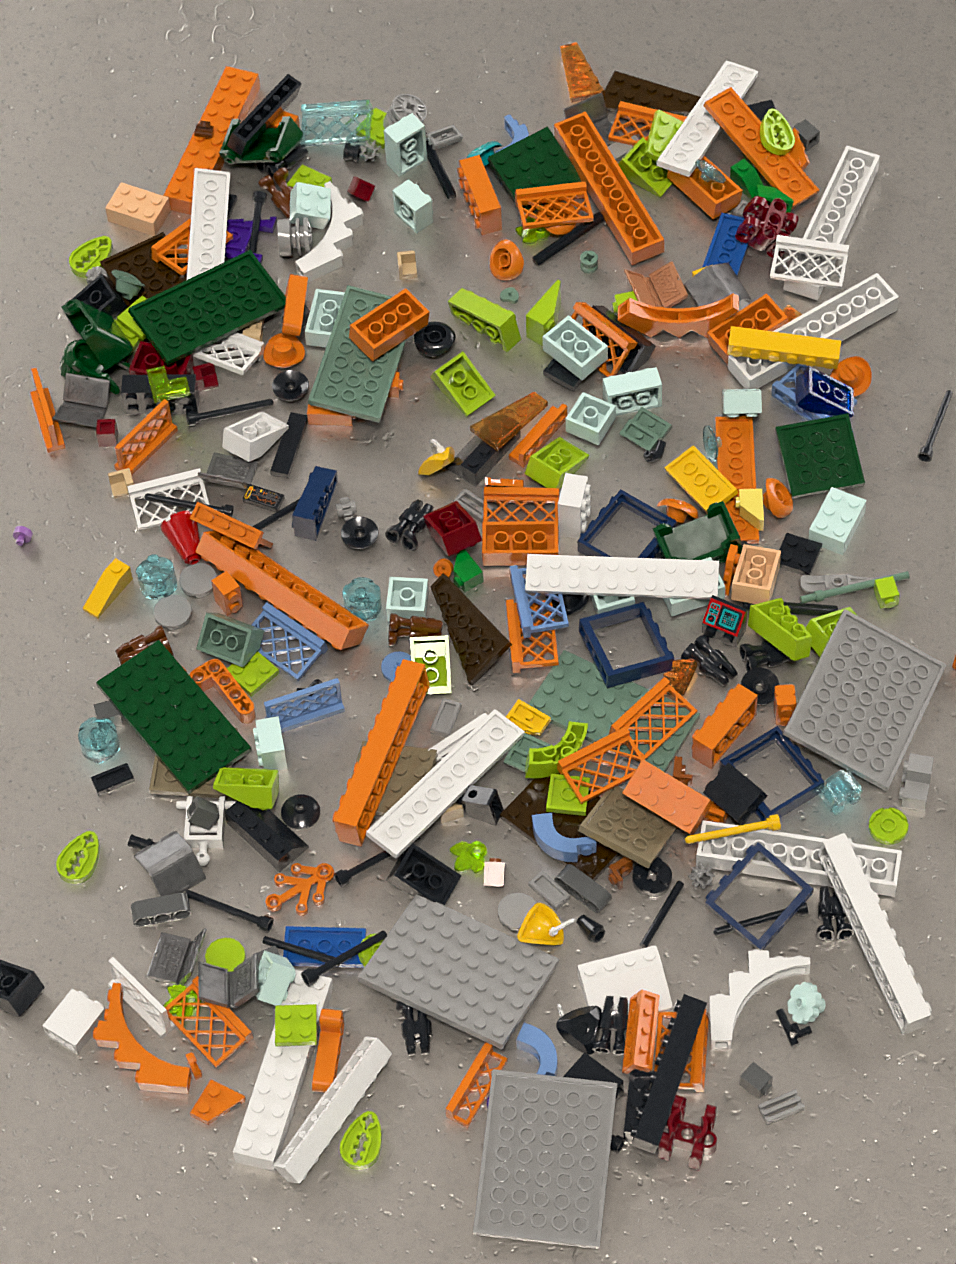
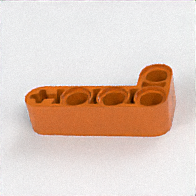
M294 274L289 275L281 332L283 334L300 336L308 277Z
M211 659L191 671L190 677L203 692L214 686L240 722L249 724L255 720L256 714L253 702L220 660Z
M321 1009L320 1037L312 1080V1092L325 1093L337 1076L344 1032L342 1010Z

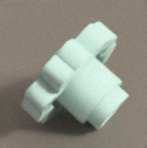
M803 982L801 985L796 984L791 990V998L787 1004L788 1013L793 1014V1021L805 1025L808 1022H814L825 1009V1000L821 998V993L817 992V986L812 983Z

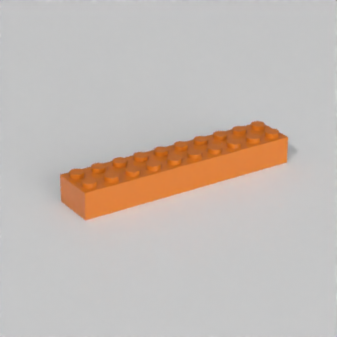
M228 66L225 67L200 121L211 122L210 125L214 126L213 137L194 136L193 133L163 195L169 197L170 209L172 211L191 215L195 168L221 171L225 160L219 152L232 119H240L242 122L246 118L260 89L258 73Z
M586 111L555 123L554 137L573 164L581 182H586L587 192L603 215L604 220L630 263L634 265L663 253V236Z
M215 530L203 533L195 551L201 555L203 560L213 563L218 570L228 571L234 580L244 584L246 589L256 592L261 599L268 600L276 609L287 613L289 618L299 621L304 628L312 630L319 638L330 642L335 649L342 650L361 644L368 629V623L259 550L253 549Z
M403 659L401 665L396 668L395 679L389 684V693L382 701V709L380 714L378 713L375 717L374 728L368 733V742L366 746L362 747L361 758L359 762L355 763L354 774L347 782L346 793L341 796L340 807L333 815L332 821L341 842L362 847L366 831L371 826L430 684L425 664Z

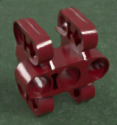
M755 196L744 208L743 217L745 220L738 227L735 237L738 241L748 243L756 250L767 251V255L773 258L775 251L772 249L776 247L777 235L791 237L790 234L796 229L799 217L794 213H786V203L780 198H775L767 205L768 202L765 198ZM779 251L778 256L781 258L786 251Z
M676 1095L671 1115L665 1126V1129H668V1133L663 1132L660 1140L658 1158L669 1161L675 1147L691 1152L689 1168L699 1170L704 1155L714 1154L717 1148V1137L712 1132L716 1121L717 1107L707 1104L705 1114L701 1116V1126L683 1121L687 1099ZM684 1135H690V1136H692V1138H691V1139H685V1138H683V1136H684ZM705 1141H711L712 1144H711V1145H705L704 1142H705Z

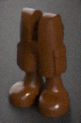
M283 167L277 170L273 177L271 175L263 177L258 182V185L261 189L268 191L272 195L271 200L276 208L283 213L284 217L290 219V192L293 187L287 185L286 178L289 173ZM274 183L281 189V191H278L276 189Z
M391 613L388 646H395L400 637H409L410 640V637L442 636L443 622L435 618L412 616L408 619Z
M162 625L157 626L151 634L145 637L140 635L118 647L115 652L119 658L120 665L149 647L148 644L157 640L174 656Z

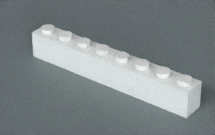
M365 1036L273 1164V1167L288 1182L300 1184L306 1178L308 1171L318 1161L320 1154L329 1146L330 1140L341 1129L343 1122L353 1112L358 1101L363 1098L370 1084L376 1080L380 1070L388 1063L392 1053L378 1038Z

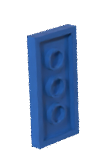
M721 213L702 268L715 264L729 263L738 277L749 246L748 243H742L735 237L738 227L745 220L744 217Z
M286 926L284 942L337 957L360 944L366 938V928ZM286 950L283 952V957H286L292 966L320 967L325 964V962ZM357 954L336 967L364 968V965L359 960Z

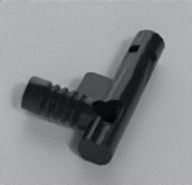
M783 1009L776 1011L792 1048L799 1046L797 1040L799 1037L812 1034L810 1026L800 1030L797 1023L790 1025Z

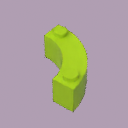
M569 721L566 732L558 744L544 748H529L525 762V778H544L551 776V774H558V761L582 749L588 723Z

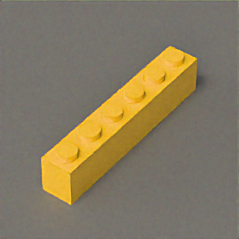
M731 326L727 355L764 359L772 362L780 361L789 364H802L809 367L817 366L826 369H837L841 341Z

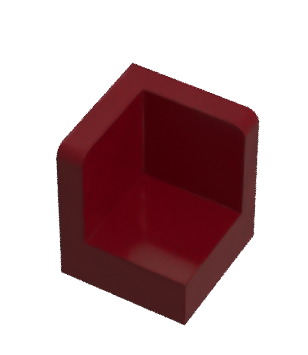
M354 176L347 192L369 202L375 185Z
M206 363L193 366V373L196 374L199 391L219 387L214 364Z
M97 419L96 436L99 447H115L118 444L116 419Z

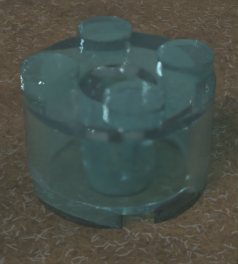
M152 554L136 568L140 590L146 598L153 600L158 599L160 596L166 598L175 592L177 578L173 563L169 559Z
M366 577L355 578L351 583L344 586L342 592L344 608L363 621L375 620L382 608L380 587L373 580Z
M92 717L81 724L78 740L81 752L87 759L96 764H101L111 759L119 751L117 730L111 720L104 717L103 719Z
M849 769L846 772L841 770L825 780L827 785L824 787L820 785L817 789V794L835 815L840 814L845 809L844 806L849 803L854 805L861 799L859 795L863 792L862 786Z

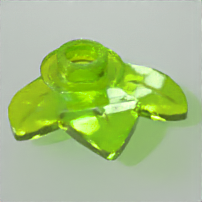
M530 216L526 219L527 223L535 221ZM522 226L515 228L516 233L523 237V243L526 244L536 243L539 239H545L550 235V232L544 227L524 230Z
M474 841L471 844L459 842L450 848V852L458 857L454 864L455 871L465 872L471 869L477 874L484 868V857L487 854V848L482 842Z
M184 985L167 987L171 999L163 1007L165 1008L186 987ZM194 991L186 996V1003H189L190 999H195L191 1003H197L198 996ZM175 1006L169 1012L172 1015L182 1016V1007ZM185 1007V1016L191 1017L193 1010L197 1007Z

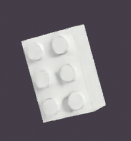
M565 473L558 501L559 536L579 539L580 534L587 529L586 518L590 517L591 485L588 484L587 476Z

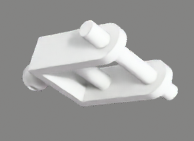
M188 796L187 801H177V809H186L184 840L191 848H199L196 858L200 866H206L209 863L210 857L207 853V848H223L225 811L236 803V801H226L225 796H220L219 801H210L217 804L219 809L218 825H212L210 830L188 822L187 809L194 800L193 796ZM192 833H217V835H192Z

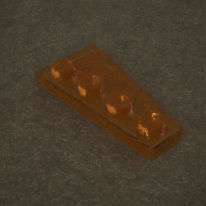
M578 43L560 46L571 103L585 100L601 92L604 96L605 91L594 75L591 66L586 61Z
M532 392L471 425L470 431L495 450H499L548 406V401L536 392Z

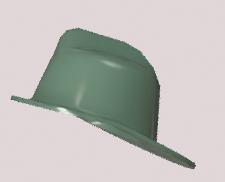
M112 270L111 272L116 277V291L121 293L123 298L131 300L133 296L139 294L141 287L145 286V284H142L135 276L119 270Z

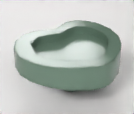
M509 287L500 293V300L515 304L519 300V294L516 289Z

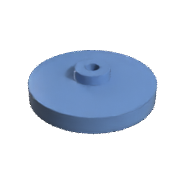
M401 651L388 654L381 664L383 676L388 681L393 682L397 666L401 665L403 659L411 661V655Z

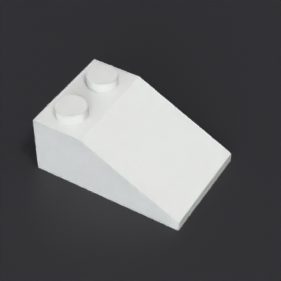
M263 411L224 428L222 448L243 458L245 461H253L261 457L289 429V425Z

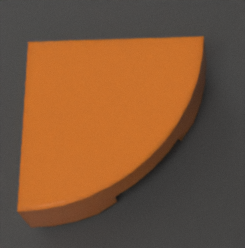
M194 1053L186 1054L187 1064L195 1080L202 1078V1072L196 1063L197 1060Z

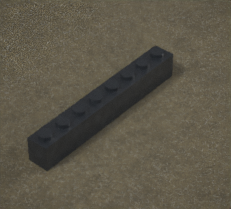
M686 994L683 995L681 1001H676L673 1009L676 1012L675 1018L671 1017L667 1026L670 1033L668 1036H664L661 1047H664L663 1053H658L655 1064L658 1065L657 1070L652 1071L649 1082L652 1083L651 1088H646L642 1099L646 1101L644 1108L640 1106L636 1116L639 1119L638 1125H634L630 1133V1137L633 1138L632 1146L655 1154L707 1002Z

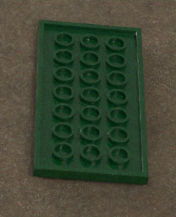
M249 250L129 307L128 313L168 366L285 308L286 296L253 252Z
M159 640L96 682L97 687L188 794L215 777L220 768H228L252 751L251 746Z

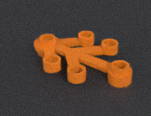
M294 863L291 866V873L295 877L285 876L282 873H278L274 877L276 886L283 887L287 884L294 885V887L280 896L270 894L265 901L267 909L276 912L281 909L284 902L301 893L299 903L296 905V913L299 916H304L308 913L307 902L311 886L317 882L316 893L312 896L313 903L317 906L324 904L326 882L333 879L334 869L327 863H321L316 868ZM299 868L300 871L295 872L294 869ZM302 874L312 875L307 879L297 878ZM279 878L284 879L282 882L277 881ZM317 897H321V898H322V899L319 900V901L315 900ZM272 903L278 904L276 906H271ZM300 907H304V908H305V910H303V911H299L298 909H299Z

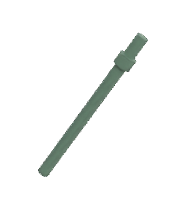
M908 571L881 577L893 576L895 582L910 578ZM876 579L825 591H813L812 594L800 596V603L824 601V598L874 587Z

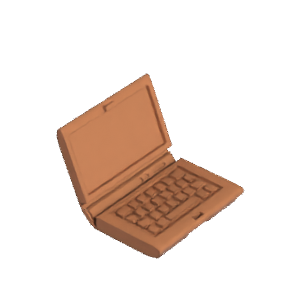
M673 261L650 273L649 277H644L642 274L626 269L624 270L637 300L641 303L671 308L688 297V293Z

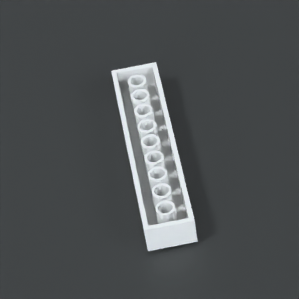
M846 146L803 239L837 244L845 243L879 170L880 155ZM805 254L795 256L800 263L807 259ZM820 256L813 259L817 263V265H820L825 261V259ZM792 260L789 269L797 265L794 260ZM811 262L803 265L807 272L815 268ZM827 264L821 270L826 275L832 271V268ZM800 268L792 272L796 277L804 275ZM818 271L810 275L816 280L822 277ZM784 281L785 291L817 301L824 286Z
M876 273L772 332L833 339L842 342L897 311L899 296ZM728 356V370L745 389H758L789 372L797 365L742 356Z
M703 820L701 833L735 827L737 825ZM761 829L701 841L698 844L696 866L701 863L704 867L709 865L712 869L732 872V866L739 859L742 861L746 856V850L752 844L755 846L759 842L807 884L833 887L818 856L822 842L827 839ZM853 843V851L862 861L863 867L861 868L864 874H867L870 878L872 891L878 895L895 897L902 851ZM760 853L741 872L742 874L792 881Z
M843 833L823 841L818 856L902 1035L925 1027L932 1010L930 1004L927 1001L925 1002L922 997L923 990L920 984L916 983L913 978L914 971L911 965H907L904 959L906 956L903 948L899 947L896 942L897 936L894 929L890 928L887 923L888 916L886 912L881 910L878 904L880 901L877 893L873 892L870 887V878L867 874H864L861 868L863 867L862 861L853 851L854 845L852 840Z
M295 970V979L289 984L287 998L285 1001H282L281 1005L316 1004L318 1039L321 1009L328 1008L333 992L332 978L319 976L317 983L308 987L301 977V972L303 971ZM275 1025L233 1151L235 1162L274 1172L276 1169L273 1167V1164L281 1155L316 1046H275Z

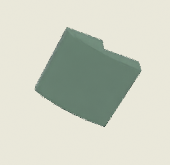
M641 407L634 418L628 420L619 434L644 450L652 451L656 447L658 440H663L672 429V425Z
M524 733V736L509 750L504 764L525 772V762L529 748H544L551 744Z

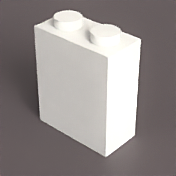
M71 989L44 1023L45 1035L74 1053L79 1054L93 1036L94 1027L98 1026V1020L104 1021L105 1007L99 1001L94 1002L90 1000L84 992H77Z

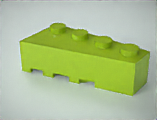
M463 288L448 300L452 315L468 326L472 324L481 335L483 333L487 334L490 337V341L495 345L500 343L505 352H509L521 340L516 316L511 310H506L500 305L494 304L486 298Z
M782 598L750 605L748 626L793 661L810 656L812 636L803 624L798 623V618L795 615H791L790 608L783 605L784 601Z

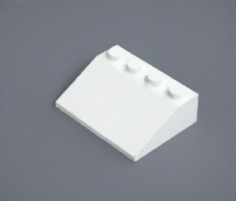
M656 945L578 965V978L587 1006H599L603 1012L605 998L608 995L614 996L613 1010H618L619 998L627 997L629 1013L630 998L642 989L660 995L658 1012L673 1009L665 973Z

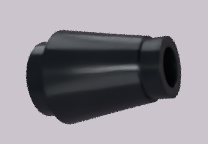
M581 915L577 919V925H579L589 941L596 943L604 937L605 930L603 925L586 915Z

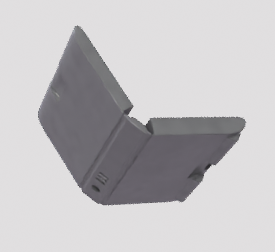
M602 92L563 109L565 119L586 111L605 144L609 146L614 143V141L608 140L613 124L607 118L608 115ZM618 131L614 133L615 136H621Z
M729 263L705 267L684 284L697 307L722 300L732 293L739 296V301L742 299L746 301L751 300V297Z
M66 373L64 401L52 420L97 428V419H103L107 411L110 380Z
M214 452L207 473L198 472V476L203 481L248 489L252 483L258 461L248 462L240 457Z
M177 831L169 833L158 842L145 847L134 855V858L150 874L160 896L183 893L206 879L190 845Z
M204 928L194 938V941H191L189 938L161 932L147 977L174 985L184 984L193 974L207 930Z
M255 953L235 967L234 972H228V969L199 961L198 998L226 1008H238L259 992L258 955Z

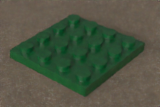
M548 126L496 152L487 159L514 202L517 189L581 182L573 164ZM527 205V206H522V207L525 208V209H527V210H530V208H531L532 206H531V205Z
M848 413L775 427L792 499L826 493L830 491L831 487L842 490L865 485Z

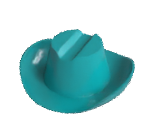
M496 141L485 143L472 150L466 158L480 155L485 166L489 164L488 157L495 154L494 148L501 147L502 145Z

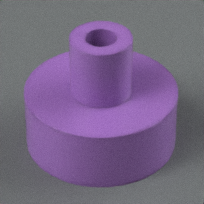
M24 526L15 527L13 537L19 546H22L23 543H29L33 532Z

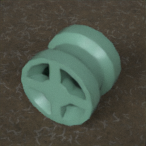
M594 251L583 252L580 256L581 270L588 274L594 273L598 269V255Z

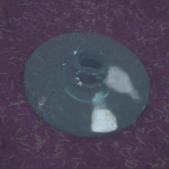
M700 159L695 161L697 168L702 173L701 178L705 181L710 182L712 180L718 183L726 181L723 174L711 164Z
M706 425L703 428L704 448L709 460L715 462L718 458L719 447L722 446V442L719 436L716 437L711 426Z

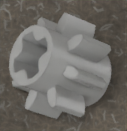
M367 139L365 141L366 146L360 145V148L363 149L360 155H364L365 161L371 159L374 162L375 156L379 157L381 155L378 152L381 146L375 144L376 140L369 142ZM370 148L374 151L373 153L367 152V149Z
M101 267L89 269L85 275L87 277V284L89 285L101 273L107 277V272Z
M348 497L339 499L340 503L336 504L338 518L343 517L344 521L352 519L353 515L357 514L355 501H349Z
M699 863L695 868L691 867L692 872L688 877L693 880L692 885L695 887L699 885L702 889H705V886L708 884L712 885V877H715V874L710 872L712 868L709 865L704 867L703 864Z

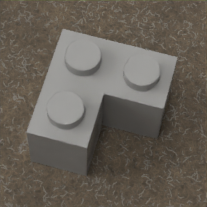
M910 753L909 761L905 760L902 782H905V787H900L899 799H902L901 807L925 811L934 757Z

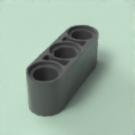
M567 864L554 879L567 893L595 913H599L612 899L611 894L604 887L571 864Z
M186 893L135 901L131 904L133 924L138 927L184 919L191 915L189 899Z

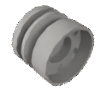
M400 94L396 96L383 120L384 128L386 129L411 113L423 123L427 116L425 104L414 95Z
M308 217L303 218V226H300L299 218H296L295 226H291L290 219H277L280 257L292 256L293 248H297L298 255L300 256L302 255V247H305L307 255L313 245L312 228Z

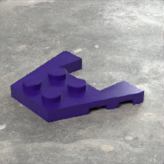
M273 216L266 220H261L260 218L259 231L273 233L277 217ZM227 220L226 231L233 235V239L225 244V257L232 259L247 252L251 239L253 220ZM253 253L259 262L262 263L263 255Z

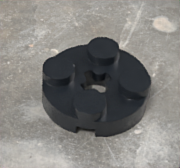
M657 857L649 869L640 864L634 866L632 883L637 892L642 895L643 893L649 895V897H659L669 890L672 882V871L661 858ZM651 874L656 875L655 881L647 878Z

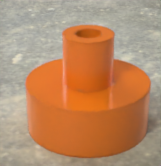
M445 558L439 559L433 567L434 574L438 578L443 573L449 577L454 569L452 562Z

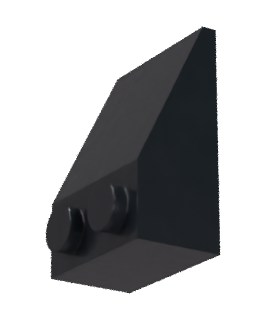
M102 273L72 298L107 313L112 318L128 306L120 293L116 291L113 282Z
M412 843L400 855L386 881L414 897L417 894L434 903L438 902L445 906L462 875Z
M0 959V1008L5 1012L20 1017L45 987L34 971Z

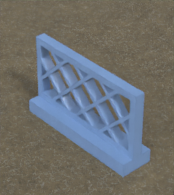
M797 364L780 381L776 380L772 384L771 396L808 421L830 417L827 415V412L837 411L838 415L847 414L857 404V400L802 364ZM801 369L807 376L796 377V373ZM817 380L821 383V386H810V381ZM807 381L808 387H797V382ZM786 382H794L795 387L788 388L784 384ZM832 390L835 392V396H825L824 391ZM809 391V397L802 398L798 395V392ZM811 391H822V396L812 397ZM836 400L837 406L826 407V401ZM839 400L850 402L847 406H839ZM823 401L824 407H815L813 402Z
M517 565L510 566V578L523 638L531 637V633L569 627L562 594L556 596L557 594L542 593L549 598L545 602L540 601L537 598L541 593L531 596L525 592L526 579L523 578V575L526 574V568L518 569ZM552 599L560 603L556 609L548 605ZM533 603L541 606L537 612L530 609ZM544 609L552 612L548 618L541 615ZM557 614L563 618V621L554 622L552 619ZM536 618L545 621L542 625H533Z
M266 602L262 607V613L252 623V626L260 628L262 620L264 618L268 619L271 627L260 629L265 630L264 632L271 631L272 639L262 640L258 652L275 666L299 681L317 658L327 652L328 647L324 640ZM282 629L285 631V637L275 638L274 630ZM289 640H299L300 647L289 648ZM286 641V649L276 651L275 643ZM272 643L273 651L264 652L262 650V645ZM312 649L315 651L312 657L304 658L303 650ZM300 651L301 659H290L291 652ZM287 653L288 661H277V655ZM302 663V669L298 674L294 673L291 665Z
M338 678L264 702L265 718L279 716L281 733L345 712Z

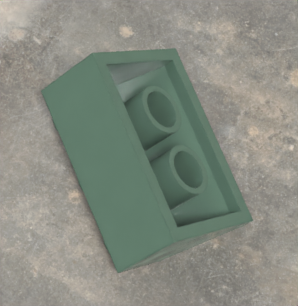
M206 613L196 649L244 667L260 649L265 630L220 613Z

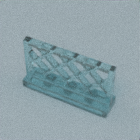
M370 100L301 105L302 132L304 134L301 141L302 146L361 143L367 139L370 142L371 115L373 114ZM360 115H367V118L362 123L357 120ZM346 116L351 118L345 124L339 121ZM326 118H332L333 121L328 126L323 123ZM307 119L316 120L311 127L307 125ZM353 122L357 123L359 126L355 130L351 131L348 128ZM338 123L342 127L335 133L331 128ZM321 124L324 129L317 134L314 129ZM361 129L366 131V136L358 137L356 134ZM344 130L350 133L346 138L339 137ZM328 131L332 134L329 139L322 138ZM311 132L316 136L313 140L306 141V137Z

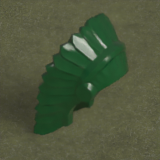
M84 339L74 340L67 344L59 366L61 376L66 378V373L110 380V392L114 394L120 393L119 386L110 378L108 373H103L105 369ZM120 360L115 364L129 371V363Z

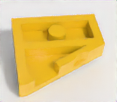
M520 699L517 700L506 716L507 719L528 735L541 736L551 722V717Z

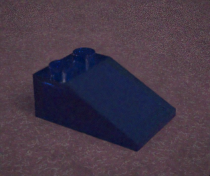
M808 366L796 377L797 406L810 413L835 416L848 413L849 417L852 418L854 416V391L852 387L811 366Z

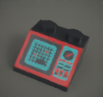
M712 595L702 622V633L709 638L718 639L726 645L737 647L746 631L747 609Z

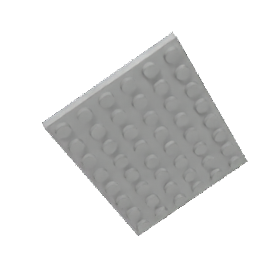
M844 609L785 727L783 735L887 791L944 672L946 664Z
M416 894L358 976V982L502 1050L559 964V958L524 942H520L518 939L438 902L434 903Z
M492 1070L473 1235L600 1249L617 1083Z

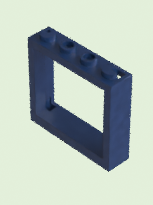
M620 489L614 497H611L609 504L600 510L598 517L589 523L588 529L580 534V538L577 541L578 552L585 556L611 557L592 546L591 543L622 506L656 526L665 523L675 528L677 527V521ZM655 537L638 558L654 559L655 554L660 552Z
M644 602L579 620L578 631L607 688L672 670L673 652L668 650L666 639L664 636H661L657 622L654 623L651 610L647 609ZM641 618L660 657L613 670L593 630Z
M778 726L720 760V768L726 766L728 762L733 767H736L776 743L811 784L810 787L772 810L762 802L754 812L761 821H765L770 815L778 814L780 819L824 791L825 781L821 778V774L813 769L811 761L803 757L799 747L796 744L793 745L790 739L783 735V731Z
M758 842L755 846L752 844L746 850V856L742 861L740 859L736 861L732 866L733 871L729 876L724 875L718 883L720 886L715 891L712 889L707 894L705 905L755 949L761 951L768 946L814 893V889ZM758 853L763 855L803 889L759 940L715 903Z

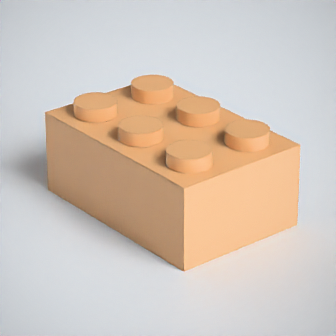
M122 182L105 208L109 222L151 236L157 235L171 212L169 197Z
M744 544L732 582L731 600L752 604L770 601L780 569L781 551Z

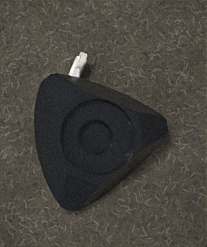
M557 1004L560 1018L557 1021L556 1027L560 1035L575 1049L588 1055L593 1054L595 1051L592 1049V1045L595 1041H598L600 1033L598 1026L602 1013L599 1006H586L572 1010L564 1015L562 1006Z

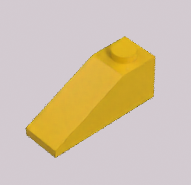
M115 558L103 571L83 606V610L98 619L133 580L130 566Z

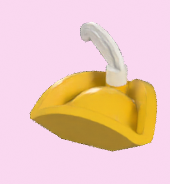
M430 439L429 446L431 448L436 447L438 453L430 456L421 464L418 475H431L453 462L455 455L453 447H447L445 450L443 445L441 446L436 440Z
M536 903L526 915L517 938L520 942L562 945L564 941L563 928L574 923L576 919L572 918L561 924L558 916L549 906L543 903Z

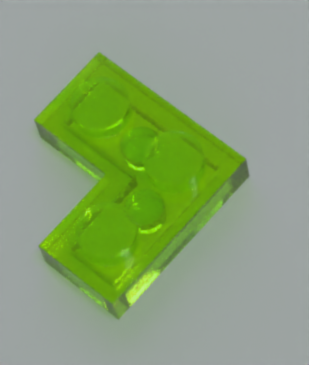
M165 366L146 370L154 403L162 402L164 399L171 400L190 395L186 376L168 380Z

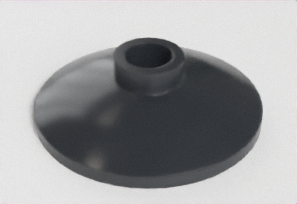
M287 370L274 378L272 389L278 398L285 401H295L307 393L309 382L303 373L296 370Z
M354 517L348 520L341 529L343 542L353 549L370 547L376 542L379 534L376 523L366 517Z
M762 667L750 669L745 673L741 681L742 686L758 695L757 705L771 703L774 700L775 686L780 685L777 676L769 669ZM756 686H761L763 690L758 691Z
M294 795L284 802L281 808V817L288 827L304 830L312 827L318 821L320 806L309 795Z

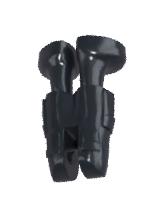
M299 143L282 161L256 162V167L261 173L267 172V175L273 177L274 173L280 168L290 169L296 165L299 160L308 154V150Z
M419 499L413 501L410 507L405 509L400 515V522L387 529L385 532L386 538L395 544L401 539L402 545L407 550H415L418 546L416 533L422 532L426 526L423 516L433 512L434 507L428 503L423 506V501Z
M705 634L700 635L694 644L691 643L684 650L681 660L686 663L692 659L700 663L699 669L706 676L714 679L722 686L729 683L728 678L733 679L738 675L736 669L719 649L714 650L710 646L708 636ZM700 651L705 652L709 657H705Z
M763 641L761 645L757 646L746 643L740 645V656L742 661H746V671L764 664L770 668L792 661L768 641Z
M821 886L818 917L823 921V925L817 928V937L821 940L832 941L835 937L832 919H835L837 940L841 941L851 938L854 935L851 924L845 923L847 916L834 888L833 896H830L828 886Z
M607 995L598 1026L603 1031L600 1041L593 1043L592 1049L599 1053L610 1054L611 1033L616 1031L613 1054L624 1055V1033L627 1031L628 999L627 997H620L618 1010H613L614 996Z
M398 1001L396 1003V1010L403 1013L405 1018L401 1023L403 1039H405L408 1056L416 1055L415 1043H420L422 1055L429 1054L432 1023L427 1019V1014L417 1010L418 1020L415 1021L413 1016L414 1008Z

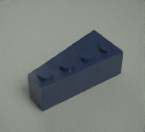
M315 466L313 472L310 473L308 483L292 514V528L296 537L317 540L338 483L337 470Z

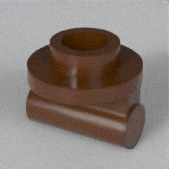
M200 121V124L196 123L194 136L212 138L214 126L210 125L211 122Z

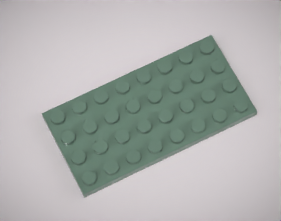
M347 285L308 399L309 405L380 422L406 340L372 361L349 338V330L352 323L392 296Z
M564 650L558 658L559 665L552 667L528 705L551 717L550 723L566 730L569 721L588 723L585 740L594 743L609 735L611 725L640 700L649 689L634 682L607 688L594 663ZM664 697V702L675 703V701ZM653 706L651 708V715H662L661 706ZM664 707L665 715H675V707ZM678 707V715L687 716L690 713L686 707ZM697 712L645 761L666 773L698 722L700 713ZM639 719L637 727H648V719ZM651 719V727L662 728V719ZM665 719V728H674L676 726L675 719ZM630 731L632 739H635V731ZM638 731V740H649L648 731ZM651 732L652 740H661L662 732ZM638 744V749L643 754H646L649 751V744ZM626 745L620 746V752L631 754V750Z

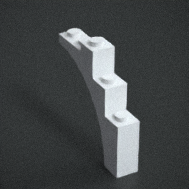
M331 181L324 184V187L331 188L330 205L332 208V219L330 226L320 243L307 255L295 261L296 272L299 276L308 277L307 283L343 267L342 259L344 257L341 251L353 246L352 238L354 235L352 230L363 225L362 217H364L362 209L360 207L357 208L354 202L348 204L347 200L341 197L338 187H334Z
M755 949L748 951V973L742 971L729 973V995L715 994L714 996H709L711 1049H732V1034L736 1020L748 1001L765 986L779 979L793 975L810 974V957L798 955L795 957L775 956L769 958V950L760 951Z

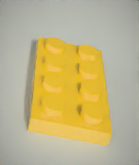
M694 445L664 467L665 471L705 512L710 504L721 501L725 504L738 494L737 489Z

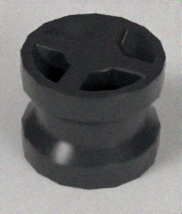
M346 143L343 159L359 162L360 145L353 146L350 143Z

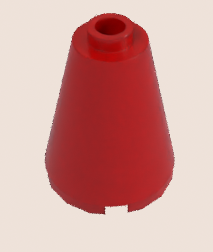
M180 511L170 515L171 519L167 522L164 520L161 523V531L186 564L194 565L201 559V555L195 552L200 542L198 522L189 519L191 516L190 511Z

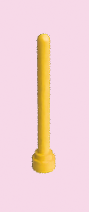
M778 814L770 815L765 821L690 835L685 838V842L691 844L766 828L777 831L781 830Z

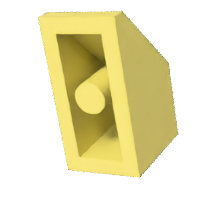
M739 489V497H735L736 508H739L740 516L759 531H763L762 489Z

